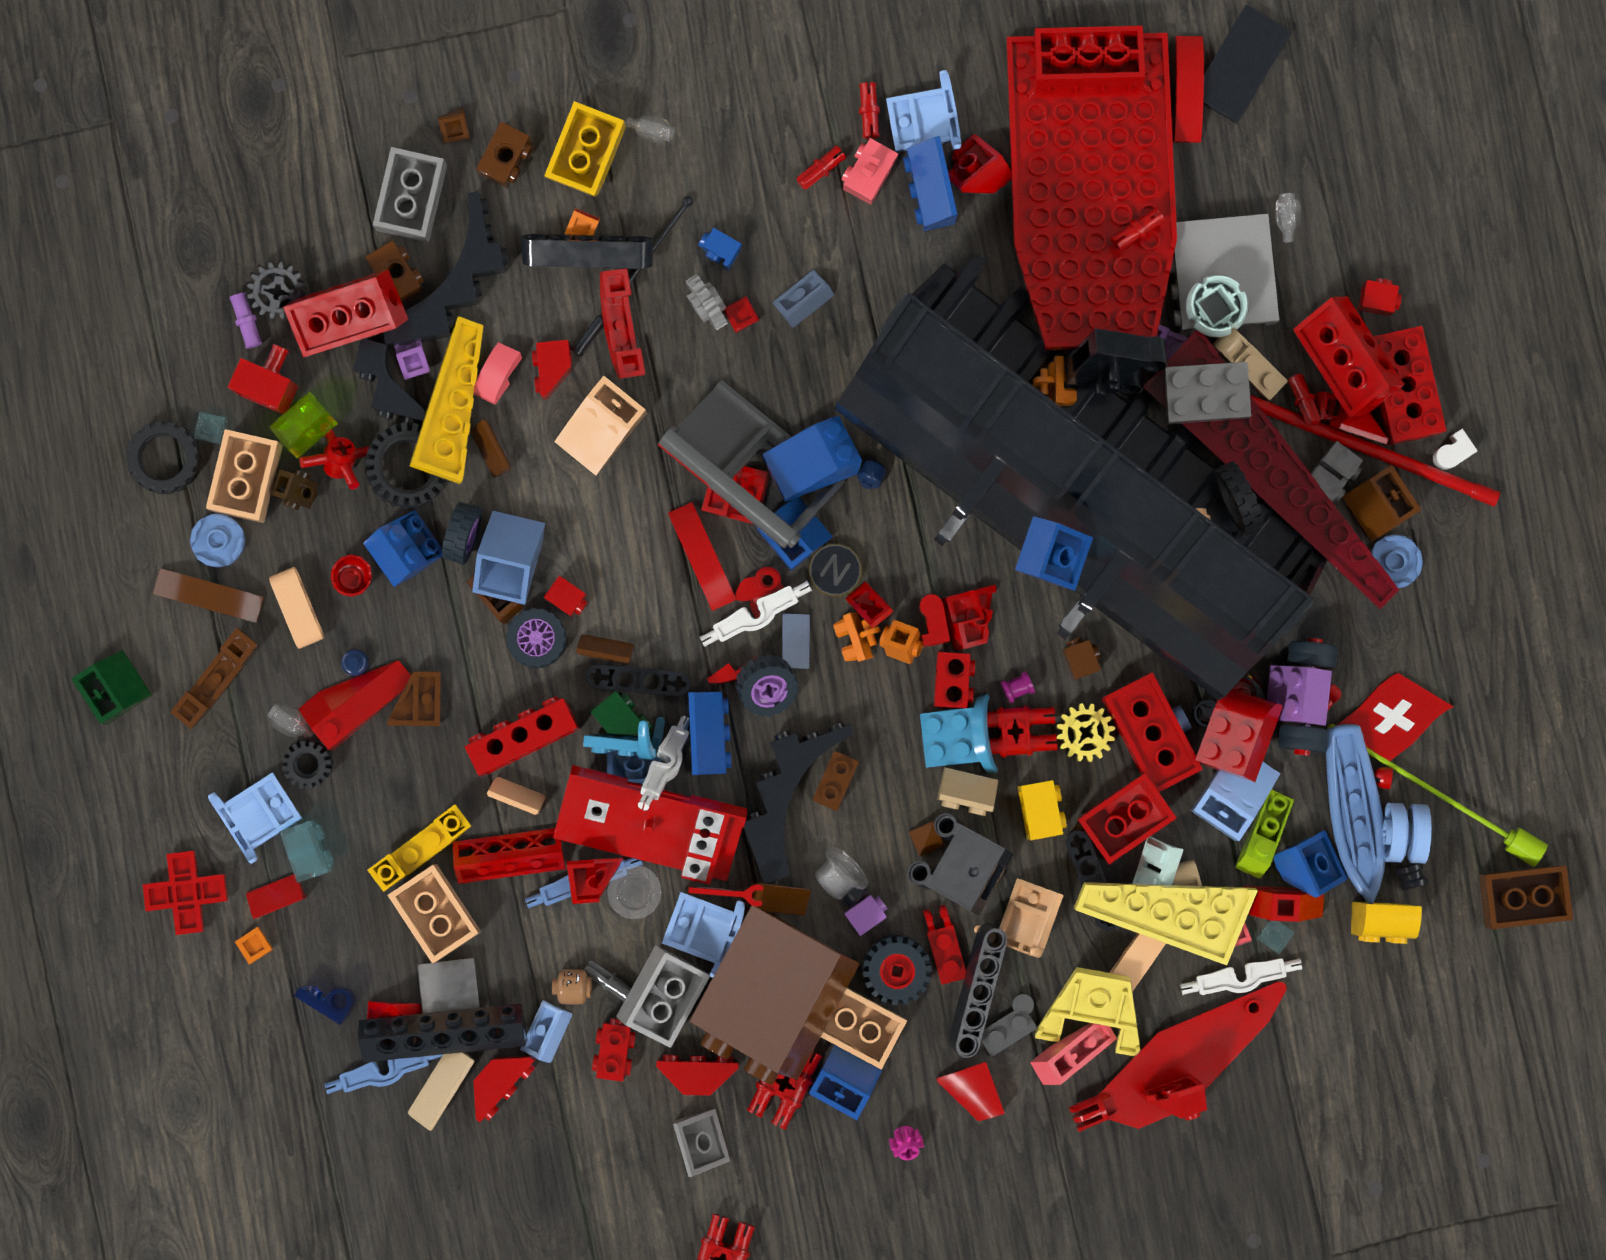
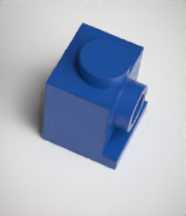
M715 228L712 229L711 233L705 232L698 245L703 248V251L707 252L705 256L717 264L720 261L724 262L723 267L727 271H729L742 249L741 243Z

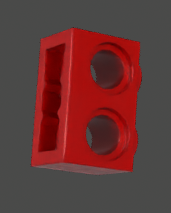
M937 653L934 707L965 709L968 703H973V687H969V676L974 677L975 660H970L971 654ZM951 660H959L962 663L963 671L961 674L954 675L949 672L948 664ZM957 687L960 689L961 698L959 701L952 702L947 698L946 692L948 688Z

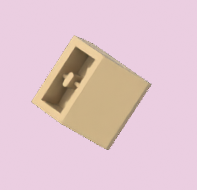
M944 768L937 800L942 801L943 807L959 810L960 805L969 807V813L985 816L986 811L993 812L998 780Z

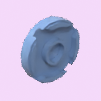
M215 513L200 519L191 532L190 543L198 560L208 566L220 568L229 566L238 560L244 551L245 536L243 529L236 520L228 515Z
M1397 534L1385 536L1377 541L1370 550L1373 557L1377 559L1398 588L1411 584L1421 573L1423 564L1421 551L1408 537Z

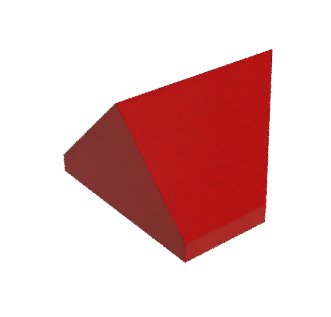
M624 858L567 861L572 904L600 902L601 895Z

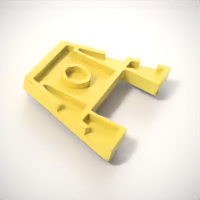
M1076 967L1035 1032V1038L1059 1042L1065 1018L1120 1028L1115 1053L1135 1056L1140 1051L1131 977Z

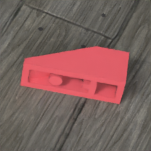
M1089 1023L1048 1047L1030 1063L1043 1085H1061L1113 1043L1117 1037L1110 1026Z

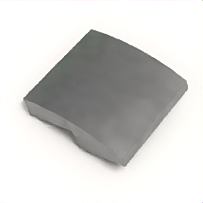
M474 958L417 965L422 1014L480 1008Z

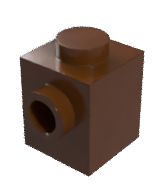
M1081 637L1066 643L1068 648L1063 649L1062 652L1073 681L1101 670L1097 661L1101 659L1096 644L1091 645L1090 640L1083 642Z

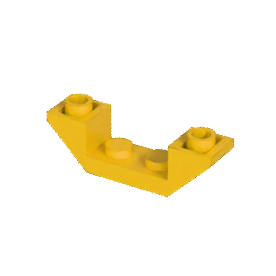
M456 804L433 820L432 824L396 851L388 854L368 869V872L383 892L410 875L471 827V824Z

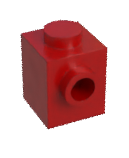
M1388 279L1367 280L1362 285L1358 310L1391 316L1395 310H1399L1402 295L1398 294L1399 286L1392 285V281Z

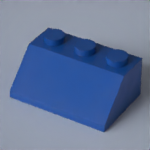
M940 136L907 148V156L903 157L905 172H910L912 177V183H908L911 199L916 198L918 208L914 209L917 225L922 224L923 231L955 225L957 210Z
M689 692L692 775L727 774L726 768H731V752L725 751V741H730V726L724 725V714H729L728 697L723 698L722 692Z

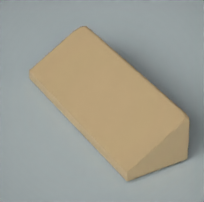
M466 1052L444 1054L410 1107L408 1114L431 1131L472 1067L474 1060Z

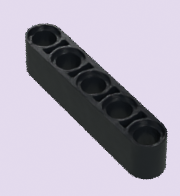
M526 234L522 236V264L546 267L645 269L653 266V240L647 236Z
M991 923L981 925L976 932L948 1042L950 1047L964 1058L974 1056L980 1047L1007 945L1005 932ZM992 932H996L995 941L988 944V935ZM989 958L988 967L986 969L981 970V962L984 959ZM982 985L981 993L973 996L974 988ZM975 1011V1018L970 1022H966L968 1013ZM968 1037V1044L964 1048H959L960 1041Z

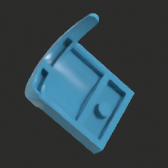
M989 694L979 695L974 708L920 714L926 768L981 762L987 773H997L998 768L992 757L988 735L987 707L990 698Z
M663 717L656 719L652 738L649 736L648 722L642 720L639 722L638 737L594 733L584 735L583 746L592 747L591 752L608 753L618 750V755H638L641 759L654 760L657 757L658 748L663 742L665 719Z

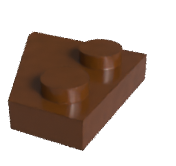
M412 672L387 721V726H440L441 672Z

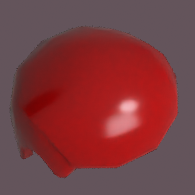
M353 554L339 558L334 563L330 574L333 588L341 595L349 597L363 594L369 587L372 578L370 564L361 556Z

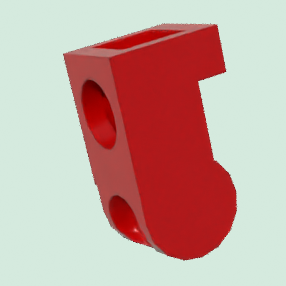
M934 594L926 595L919 604V611L925 618L928 633L921 635L923 647L949 643L950 637L943 602Z

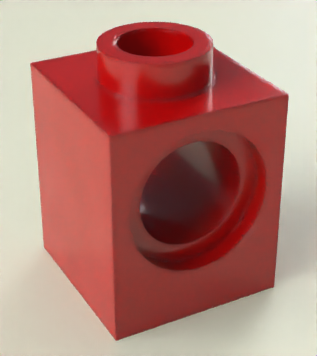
M560 575L544 596L546 600L571 617L575 613L580 615L588 604L585 600L588 595Z

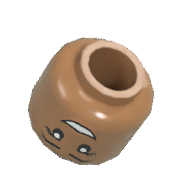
M562 969L559 972L558 978H553L552 995H557L558 1001L561 1004L582 1005L586 1002L587 998H591L592 977L587 976L585 970Z

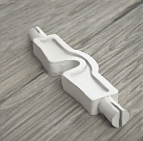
M808 581L794 588L787 586L776 593L758 599L757 605L761 613L758 619H754L750 612H748V609L743 607L728 618L713 626L714 630L700 636L701 641L711 637L703 642L704 647L718 639L723 642L743 631H755L767 626L777 613L798 603L799 597L812 591L811 586L800 591L809 585Z
M682 716L677 727H671L668 735L659 746L657 757L667 762V764L657 761L651 762L640 792L643 795L638 803L640 809L644 806V810H648L652 800L659 799L666 783L678 774L682 762V750L689 736L687 731L690 725L689 717H687L685 722L686 716Z
M1279 958L1263 962L1246 963L1244 966L1246 978L1242 982L1237 980L1234 969L1227 967L1209 974L1199 975L1196 977V981L1181 983L1180 988L1191 987L1181 990L1182 995L1198 991L1201 995L1224 990L1235 993L1248 992L1256 988L1261 982L1286 977V972L1302 970V965L1291 966L1301 963V960L1298 958L1284 962L1283 959Z

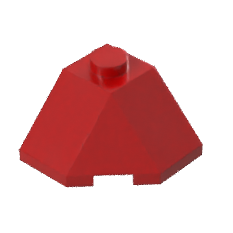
M975 133L961 144V148L954 150L952 156L954 165L952 170L948 171L950 183L962 193H995L1011 180V170L1002 155Z
M1193 1075L1140 1092L1142 1098L1147 1102L1181 1119L1192 1120L1201 1116L1200 1112L1207 1110L1204 1085Z

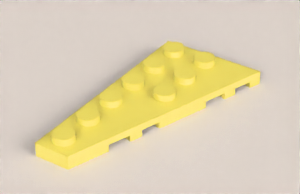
M1084 883L1074 909L1227 965L1258 890L1256 888Z

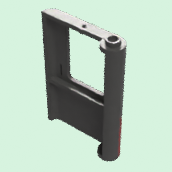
M723 380L718 382L716 387L678 426L673 425L658 443L660 448L784 549L787 546L793 548L802 537L799 533L845 483V480H841L813 491L816 499L792 525L786 524L736 483L733 477L757 452L765 453L790 439L791 436Z

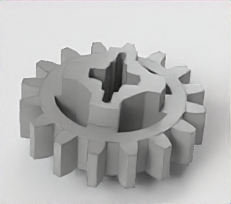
M697 274L686 280V284L691 291L687 298L703 323L709 320L716 330L728 324L722 313L727 308L714 286L710 282L704 285Z

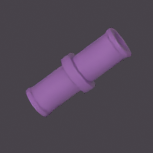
M246 292L229 297L237 318L235 323L237 327H240L246 349L262 345L263 343L255 324L257 318L256 315H252Z

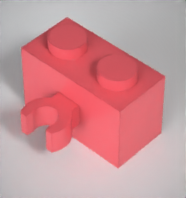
M870 138L867 144L861 143L855 154V157L858 158L854 167L848 166L841 180L845 182L843 190L871 205L897 161L898 153Z

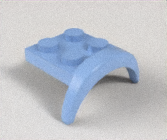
M947 70L940 71V89L886 98L896 153L907 151V148L940 136L942 144L951 143L953 150L961 148L958 117Z
M274 773L269 774L225 803L215 792L208 795L209 801L251 864L258 860L254 849L303 819Z
M681 892L662 944L715 963L710 973V977H714L742 924L745 903L737 900L733 912Z

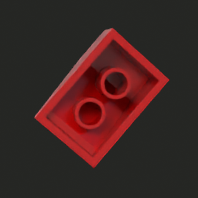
M1144 773L1078 816V821L1108 864H1111L1177 817L1147 774Z

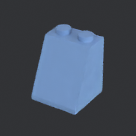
M492 511L477 552L472 592L525 605L543 543L545 523Z

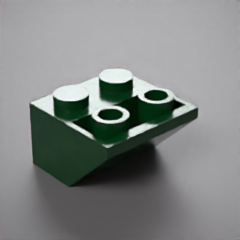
M124 650L94 663L71 678L102 725L110 724L153 696Z
M615 691L591 711L592 715L609 734L638 737L639 722L645 720L648 722L649 736L653 735L650 731L653 727L652 724L642 713L637 716L633 711L636 705L625 692L620 695Z

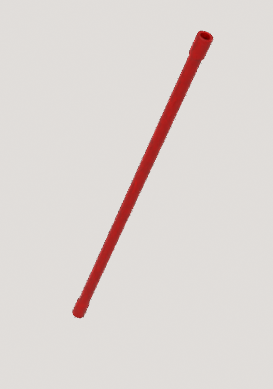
M1251 395L1259 408L1269 417L1332 442L1338 441L1345 447L1469 495L1471 498L1495 507L1499 499L1500 492L1479 483L1470 482L1319 422L1316 426L1308 427L1301 414Z

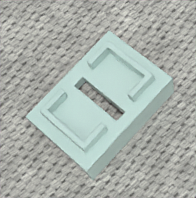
M1148 837L1133 884L1172 885L1183 849L1166 844L1154 837ZM1148 863L1160 868L1161 872L1159 873L1148 868Z

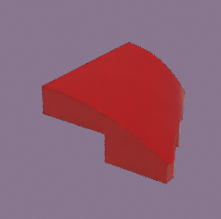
M996 585L941 598L954 650H963L987 643L989 636L988 623L993 613V610H990L992 594L996 593Z
M986 1061L936 1078L937 1082L977 1121L1005 1114Z

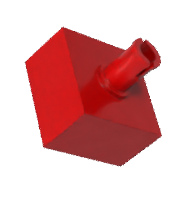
M273 344L264 366H258L240 358L227 388L241 397L286 416L299 388L292 380L281 376L279 373L289 351Z

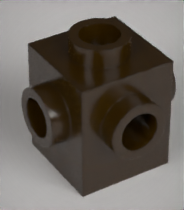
M279 469L270 495L284 500L283 505L294 510H299L300 506L311 509L312 503L317 496L319 483L311 481V475L299 470H295V473H290Z

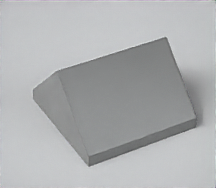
M715 1109L674 1121L673 1125L688 1177L730 1162Z

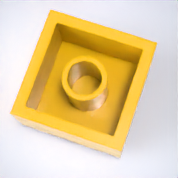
M1051 780L1017 786L1027 840L1063 835L1062 829L1067 828L1064 812H1059L1057 802L1062 801L1059 785H1054V781Z

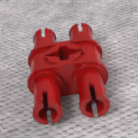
M1027 705L1018 708L1003 709V707H999L997 711L987 712L988 728L998 727V730H1001L999 738L989 739L992 755L1000 754V757L1006 758V756L1027 754V756L1033 755V752L1057 751L1056 743L1046 744L1048 741H1057L1056 733L1035 736L1029 733L1031 725L1055 724V717H1044L1045 714H1055L1054 706L1030 709V706ZM1014 720L1017 728H1022V734L1017 735L1016 743L1013 735L1008 734V729H1012Z
M813 1051L798 1080L789 1079V1083L792 1085L791 1088L786 1087L784 1090H781L779 1088L780 1083L775 1080L773 1085L761 1080L759 1082L756 1081L755 1087L757 1090L746 1110L753 1114L757 1104H760L755 1115L762 1118L771 1097L777 1095L780 1097L781 1103L771 1123L777 1126L781 1117L784 1116L780 1128L787 1130V1126L796 1108L802 1107V1101L809 1086L814 1083L812 1076L823 1056L816 1053L812 1062H809L814 1053ZM779 1074L776 1079H783L785 1076Z
M713 1213L707 1235L701 1238L702 1244L697 1260H717L714 1257H720L721 1253L726 1254L727 1260H747V1257L751 1255L748 1247L756 1227L748 1224L746 1233L743 1234L746 1223L739 1221L733 1244L728 1246L722 1242L730 1219L722 1216L720 1225L717 1226L720 1214Z

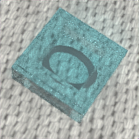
M199 412L194 439L221 444L227 418Z
M1269 920L1256 939L1280 955L1295 932L1279 921Z

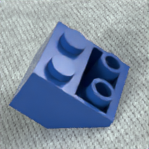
M797 497L778 509L774 514L786 524L792 525L808 506L800 497ZM816 516L799 533L802 537L793 548L789 546L785 549L782 548L757 527V531L791 572L833 538Z
M416 510L380 527L363 543L393 587L411 579L442 557V547Z
M834 1044L814 1080L809 1094L851 1118L858 1120L883 1069L877 1068Z

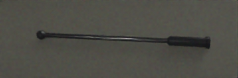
M686 196L683 198V204L653 243V252L684 210L693 204L691 197ZM634 269L629 276L630 284L641 269ZM602 314L596 316L577 344L571 348L578 356L582 357L584 355L583 352L603 327Z

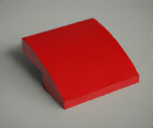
M744 466L733 477V480L763 504L771 474ZM707 487L702 511L753 524L717 493Z

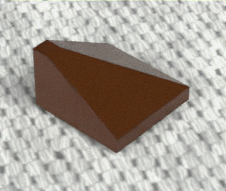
M464 108L438 117L444 144L470 138Z
M934 821L909 832L919 857L944 846L941 837L935 832Z

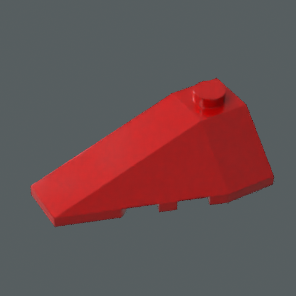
M398 660L319 691L298 710L327 749L335 750L403 692L411 674Z

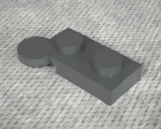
M1026 994L1017 995L1012 1002L1013 1011L984 1028L981 1041L991 1057L1037 1029L1029 1015L1034 1008V1002L1030 996Z

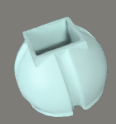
M1211 275L1203 278V283H1196L1192 287L1186 299V313L1188 319L1195 322L1194 328L1197 331L1210 337H1223L1231 334V329H1238L1243 324L1248 313L1249 303L1246 293L1240 291V284L1237 281L1224 275ZM1218 292L1231 313L1213 325L1199 303Z

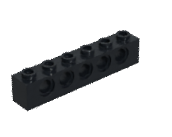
M522 1003L359 1020L358 1043L363 1063L526 1046V1023Z

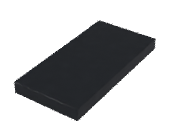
M1245 5L1204 74L1203 105L1237 124L1292 31L1250 6Z

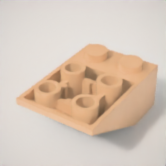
M603 376L584 399L554 442L597 476L647 415L646 409Z

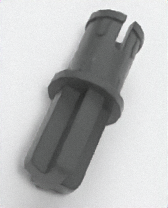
M595 960L589 961L584 968L587 975L603 986V991L607 989L624 1003L632 987L616 977V972L612 974Z

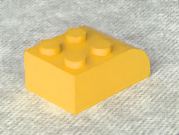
M574 101L544 177L596 197L604 184L626 129L624 120Z
M1352 902L1351 934L1359 936L1358 940L1363 942H1380V937H1386V942L1407 944V938L1416 939L1419 935L1422 907L1409 904Z

